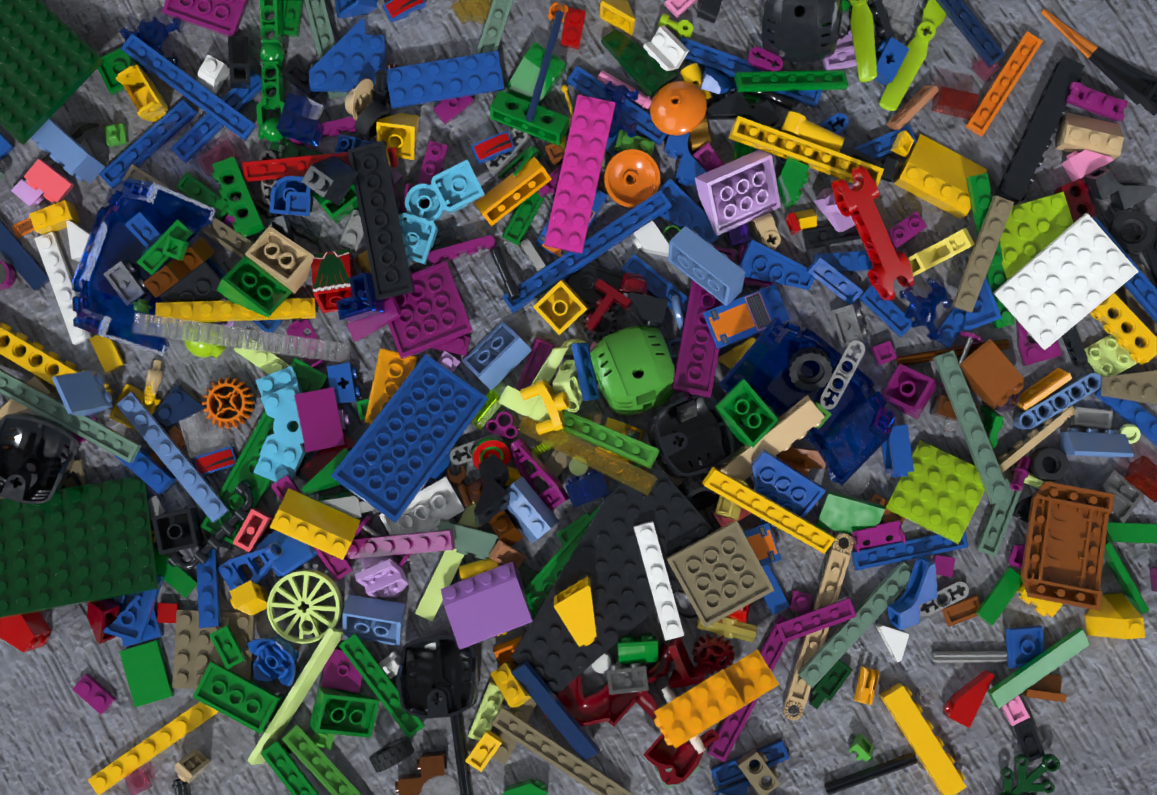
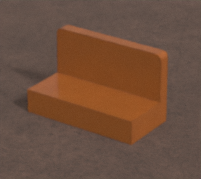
M1053 674L1046 675L1021 693L1029 698L1066 702L1067 694L1061 692L1062 676Z

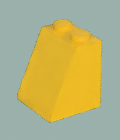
M587 576L554 596V608L579 647L591 644L595 641V637H597L590 579Z

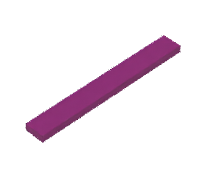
M778 615L759 651L771 672L788 643H782L775 625L788 620L781 615ZM758 698L723 720L717 731L719 739L711 743L707 750L708 754L723 762L726 761Z

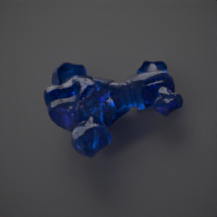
M153 17V21L146 22L144 18L141 19L136 31H128L127 28L123 27L119 32L125 42L133 34L164 57L165 52L161 47L162 42L169 37L168 33L177 30L181 33L180 26L182 20L173 18V23L165 26L157 17ZM174 54L171 57L166 58L172 64L177 66L178 59L174 56ZM140 65L144 72L147 73V69L144 66Z
M609 81L604 86L605 92L614 93L611 101L615 102L616 105L608 137L613 138L623 129L627 132L629 138H633L636 136L637 123L630 125L625 122L627 119L622 115L620 108L625 104L626 97L632 99L633 102L638 100L639 91L636 89L634 92L625 85L616 86L612 84V81Z
M936 276L927 280V284L933 289L927 298L919 295L915 296L911 286L899 292L900 299L906 298L910 302L905 313L906 319L914 317L915 321L911 324L913 328L927 326L929 330L927 337L931 340H937L941 330L937 329L933 322L936 319V306L942 302L944 308H950L953 302L952 299L949 300L947 297L946 289L936 281Z

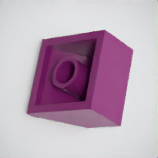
M899 364L881 394V398L900 412L918 420L936 389V383L934 379Z

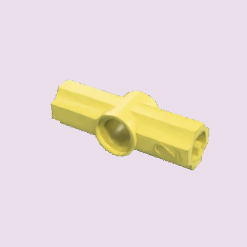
M728 616L704 628L699 617L697 619L696 628L714 632L719 636L723 635L725 638H737L754 642L756 637V625L742 623Z

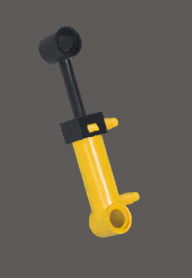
M788 112L781 129L782 132L883 168L881 180L893 183L901 167V163L895 159L884 157L882 162L855 150L858 141L831 132L796 112Z

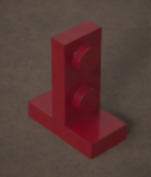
M598 279L595 289L606 296L605 298L601 296L596 304L598 307L594 313L590 312L585 319L586 329L591 332L594 331L613 302H616L626 310L631 304L629 298L601 279Z
M681 637L671 639L668 645V653L672 656L676 668L668 682L671 689L700 684L707 680L711 672L709 665L694 667Z

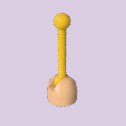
M562 85L561 91L564 92L571 114L569 116L570 129L574 111L567 92L568 86Z

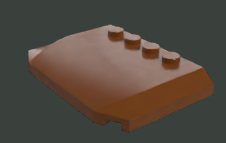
M1048 481L1042 483L1030 503L1021 569V578L1028 597L1100 611L1102 598L1100 582L1108 518L1113 510L1114 494Z

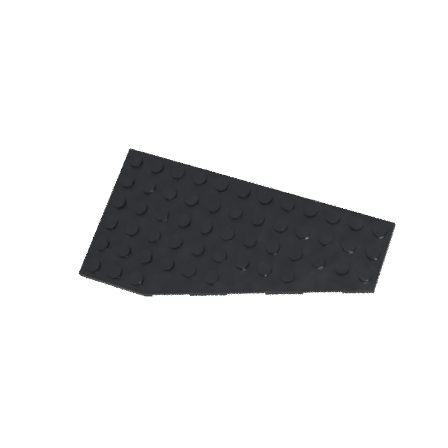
M655 461L651 469L641 465L605 497L599 510L572 552L571 557L541 604L533 622H531L512 653V657L519 665L528 661L555 695L656 610L634 526L653 521L673 594L682 586L666 558L715 532ZM588 576L591 585L597 637H595V641L591 644L579 647L554 608V596Z

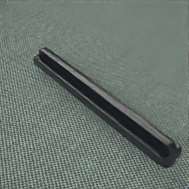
M461 713L450 716L460 794L472 795L468 763L465 762L467 756Z
M909 753L826 783L824 785L826 793L831 795L918 763L914 753Z

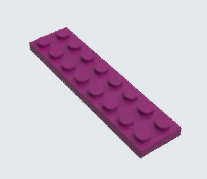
M713 246L720 253L726 254L733 263L735 262L737 250ZM693 280L691 281L672 390L710 398L719 349L715 345L703 313L724 304Z

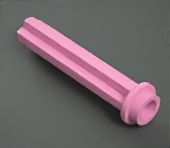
M605 71L599 73L597 79L641 105L643 110L650 108L651 96H646Z

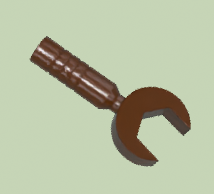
M461 465L462 472L458 476L451 475L450 468L448 467L447 477L452 483L458 484L465 507L473 505L463 483L467 475L465 468Z

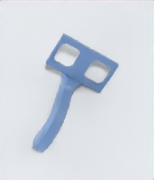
M678 295L671 297L673 313L680 333L677 339L668 340L671 359L678 358V354L672 353L671 345L681 342L684 325Z

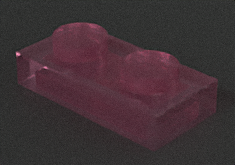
M226 139L196 160L209 177L212 175L211 172L214 171L212 164L233 156L236 159L240 155L231 141Z

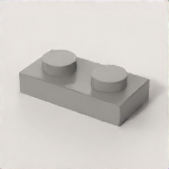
M353 209L339 245L358 252L364 239L360 213Z

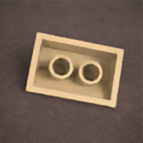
M1066 112L1061 119L1055 149L1071 153L1076 150L1078 153L1088 150L1110 156L1114 160L1121 154L1124 136L1120 124Z
M271 226L264 231L245 253L247 257L294 294L307 280L314 258L313 254Z

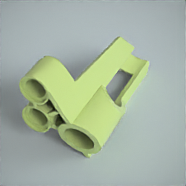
M570 339L565 341L562 347L553 348L531 386L543 379L550 384L565 355H573L571 345L585 343L586 341ZM507 385L498 400V403L521 415L529 416L541 422L551 419L540 395L524 401L520 391Z

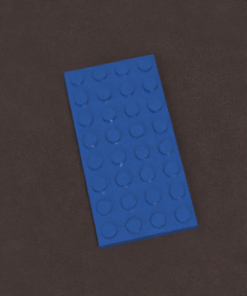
M425 354L331 477L396 523L476 417L488 398Z

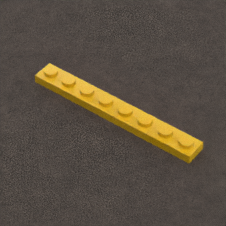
M315 298L286 299L269 318L231 301L156 303L157 324L316 318Z
M712 467L702 482L705 487L823 554L826 553L835 540V537L715 467Z
M202 702L197 703L89 778V783L97 795L102 794L217 714L218 711Z

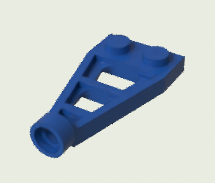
M273 542L267 547L236 556L217 569L230 590L250 580L259 584L276 560L282 556L283 548L279 543ZM257 556H260L265 564L261 569L254 560ZM247 563L253 572L250 580L247 579L240 565Z

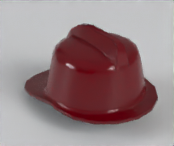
M625 273L619 289H616L626 294L633 292L650 296L648 295L647 282L639 274Z

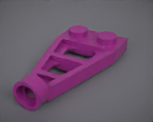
M1016 320L1017 346L1023 366L1062 355L1058 340L1046 350H1043L1037 342L1029 343L1027 331Z
M522 438L509 445L519 474L550 510L570 499L560 481L527 448ZM529 460L536 468V472L531 475L527 473L524 461ZM536 476H541L548 483V489L543 493H538L535 489L533 480Z

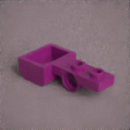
M429 140L416 185H431L433 176L443 172L448 145ZM406 184L399 207L400 212L407 213L405 198L409 190L415 185ZM427 199L421 202V208L423 209L428 208L430 205V201Z

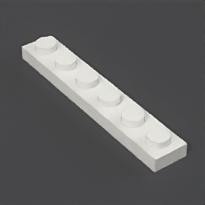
M50 232L34 238L72 343L77 345L88 341L89 338L93 337L56 233Z
M650 521L635 525L634 530L665 641L684 636L654 523Z

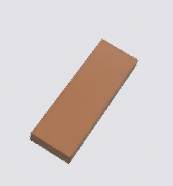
M924 85L887 122L888 128L900 130L939 91L937 86Z

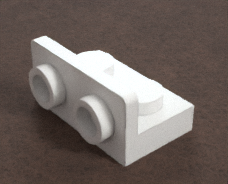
M660 26L652 41L645 43L643 46L648 51V54L666 71L678 69L689 52L665 26Z

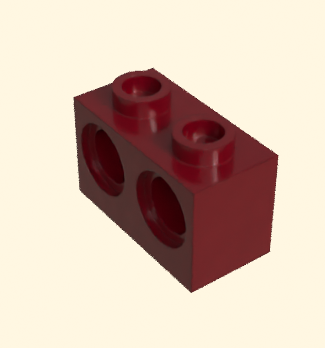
M1083 179L1060 186L1054 190L1055 194L1064 192L1073 223L1085 213L1089 214L1090 217L1095 215V206L1090 201L1089 190ZM1071 189L1075 191V197L1071 195ZM1077 207L1082 210V215L1077 212Z

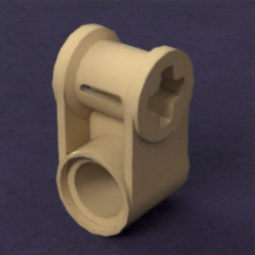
M768 213L752 219V227L760 244L775 250L780 244L781 238L772 214ZM768 239H770V241L774 240L773 245H772L771 242L768 243L767 240H768Z

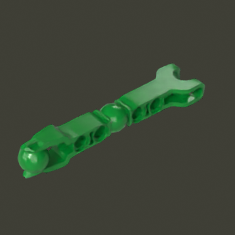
M260 0V28L263 38L261 40L263 46L260 50V57L263 61L261 71L262 98L256 108L257 123L259 124L258 137L260 140L265 138L269 142H278L284 137L289 140L290 108L284 101V77L281 70L283 68L281 63L285 56L281 44L283 39V0ZM272 13H275L274 18L268 20V16ZM275 32V36L272 39H268L269 34ZM272 70H276V74L273 77H269V73ZM276 89V94L270 96V91ZM281 108V120L276 118L266 120L267 110Z

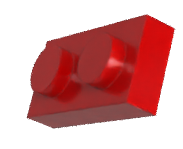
M569 8V11L566 13L561 46L579 50L586 17L585 10Z

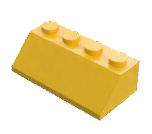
M288 488L271 522L270 528L343 560L353 541L360 520Z

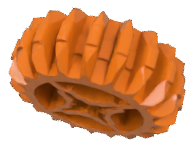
M226 377L225 381L219 378L218 383L212 382L213 389L207 387L206 390L209 394H203V397L207 398V402H202V405L207 406V408L203 409V412L209 413L206 418L209 420L213 418L212 424L216 425L218 423L219 428L225 426L226 429H231L232 425L234 428H237L239 423L245 424L244 417L247 419L251 418L247 414L248 411L254 412V409L250 408V404H255V401L250 400V398L254 397V394L248 393L251 388L248 386L244 387L245 382H239L237 378L231 380L230 377ZM230 387L234 388V390L232 392H229V394L226 396L219 393L223 389ZM239 393L242 398V407L238 405ZM224 399L230 400L229 402L233 407L227 406L228 404ZM215 400L219 402V407L217 411L215 408ZM231 410L238 413L232 418H223L224 414Z

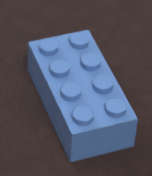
M50 118L30 138L42 150L48 152L54 161L58 164L60 163L65 171L76 177L79 181L84 179L91 183L105 168L102 163Z
M685 226L670 240L668 261L725 306H728L742 291L746 273L744 269L729 260L726 254L716 250L710 242L699 237L696 231L690 230Z

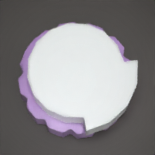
M608 651L592 664V668L598 673L608 671L613 661L611 654Z

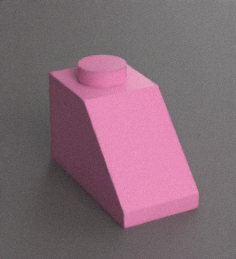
M1076 150L1067 155L1068 160L1061 164L1071 181L1075 182L1092 171L1110 163L1113 159L1110 156L1088 150L1080 153Z

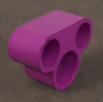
M500 412L496 420H489L486 423V430L490 433L513 439L518 435L517 428L513 426V416L508 412ZM502 415L510 417V423L506 426L500 424L499 420ZM491 423L496 424L497 427L495 430L490 429ZM511 428L515 430L513 436L508 435V430Z

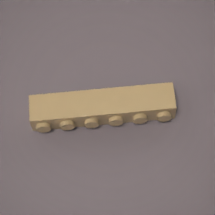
M807 395L782 414L775 426L753 448L743 445L734 452L732 458L717 467V469L732 478L746 482V479L753 475L751 463L762 449H765L774 456L781 451L788 450L795 440H800L806 436L809 429L819 426L825 416Z

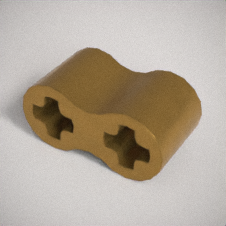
M706 114L700 125L689 134L691 152L697 151L707 142L711 145Z

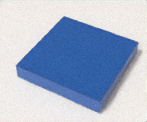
M1043 626L1006 628L1008 668H1021L1045 651Z

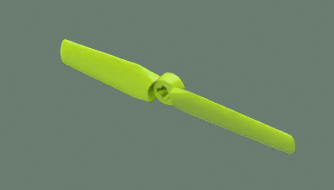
M849 0L853 6L850 26L859 81L869 82L877 77L873 14L867 5L868 0Z
M929 0L926 4L921 24L915 30V38L906 46L909 48V51L895 78L886 86L879 102L880 107L885 110H897L926 58L928 42L935 36L936 29L943 23L947 15L936 0ZM924 29L928 30L926 36L923 35Z

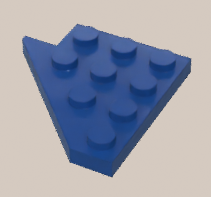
M361 19L309 70L310 91L349 92L355 89L364 79H370L373 85H375V73L377 70L385 71L384 35H365V20Z
M762 449L751 463L755 491L802 518L808 514L826 492L823 486L765 449ZM759 517L760 525L768 523Z

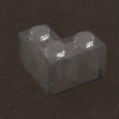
M882 0L884 8L891 11L889 22L894 33L901 36L905 33L919 0Z
M196 415L179 421L189 458H196L221 449L233 447L229 430L219 428L209 432L204 416Z

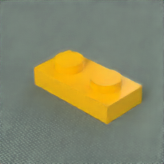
M487 729L465 762L482 772L502 744L503 739Z

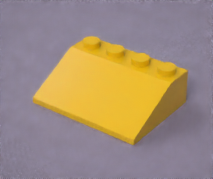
M920 134L893 184L959 219L965 217L971 209L966 177L984 174L987 172V169Z

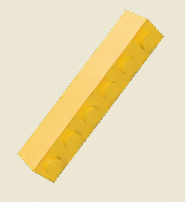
M898 682L879 694L941 795H955L965 789L967 786L963 782L965 780L964 775L953 766V763H955L954 759L948 752L945 753L943 750L944 744L939 736H935L931 731L934 728L928 719L924 720L921 715L923 710L917 702L914 703L911 699L913 694L910 689Z

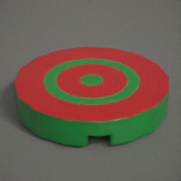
M487 437L480 440L472 450V460L475 467L479 470L478 464L492 454L507 466L511 454L507 443L497 437Z

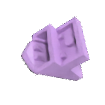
M854 183L848 184L849 188L852 189ZM822 189L814 203L825 214L835 230L843 232L853 227L855 224L851 215L845 217L839 211L833 189Z
M395 555L362 558L363 569L355 574L356 581L363 585L366 594L374 599L378 597L397 598L406 585L409 584L403 568L399 566Z

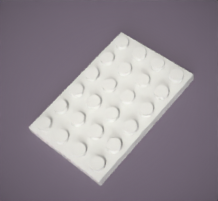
M1085 213L995 290L993 294L1043 350H1046L1139 271L1090 215Z

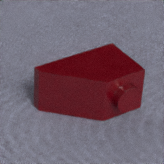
M111 598L88 602L87 619L99 644L116 638L114 635L104 633V629L109 627L119 615L120 605Z

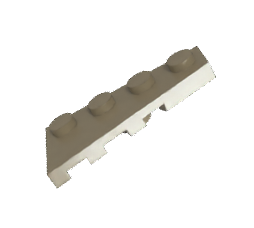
M1157 370L1102 377L1101 396L1157 405Z

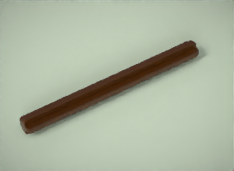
M1008 339L993 341L1000 350L1010 348ZM985 342L971 344L967 355H971ZM966 345L897 356L896 364L898 366L899 364L910 365L934 361V357L953 350L956 357H961Z

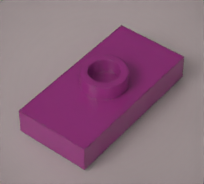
M471 96L443 100L433 108V111L446 125L470 106L474 100Z
M709 142L693 153L706 172L725 165Z

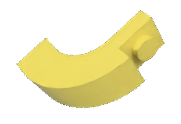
M964 228L910 256L908 260L912 268L913 277L975 245L968 230Z

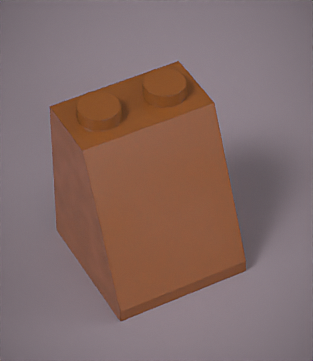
M990 339L960 363L967 386L993 410L998 406L1002 407L1012 394L1016 395L1023 389L1024 377Z

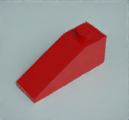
M984 670L945 702L943 714L970 728L994 674Z

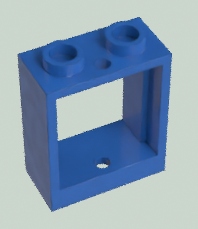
M908 424L879 428L885 474H891V477L908 476V472L914 471Z

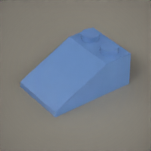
M83 371L52 377L68 414L93 417L113 407L111 403L112 396L105 390L103 385L104 379L98 372Z

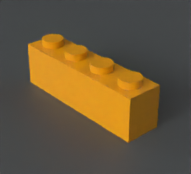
M533 157L516 176H513L512 173L474 204L492 226L552 179L540 162Z

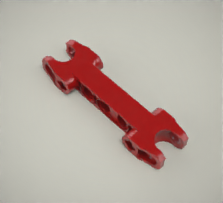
M856 166L852 169L854 180L852 189L849 188L847 182L843 179H836L832 182L835 202L842 215L845 217L851 215L874 267L868 271V277L872 286L883 300L891 301L895 298L893 289L895 278L902 287L910 288L914 285L912 268L907 256L901 251H895L874 200L879 197V190L875 181L863 166Z

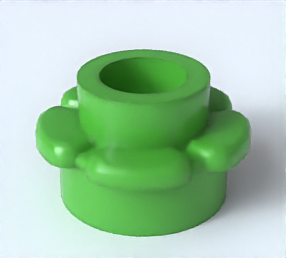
M137 299V302L132 303L134 305L133 311L149 314V309L152 308L149 305V301Z

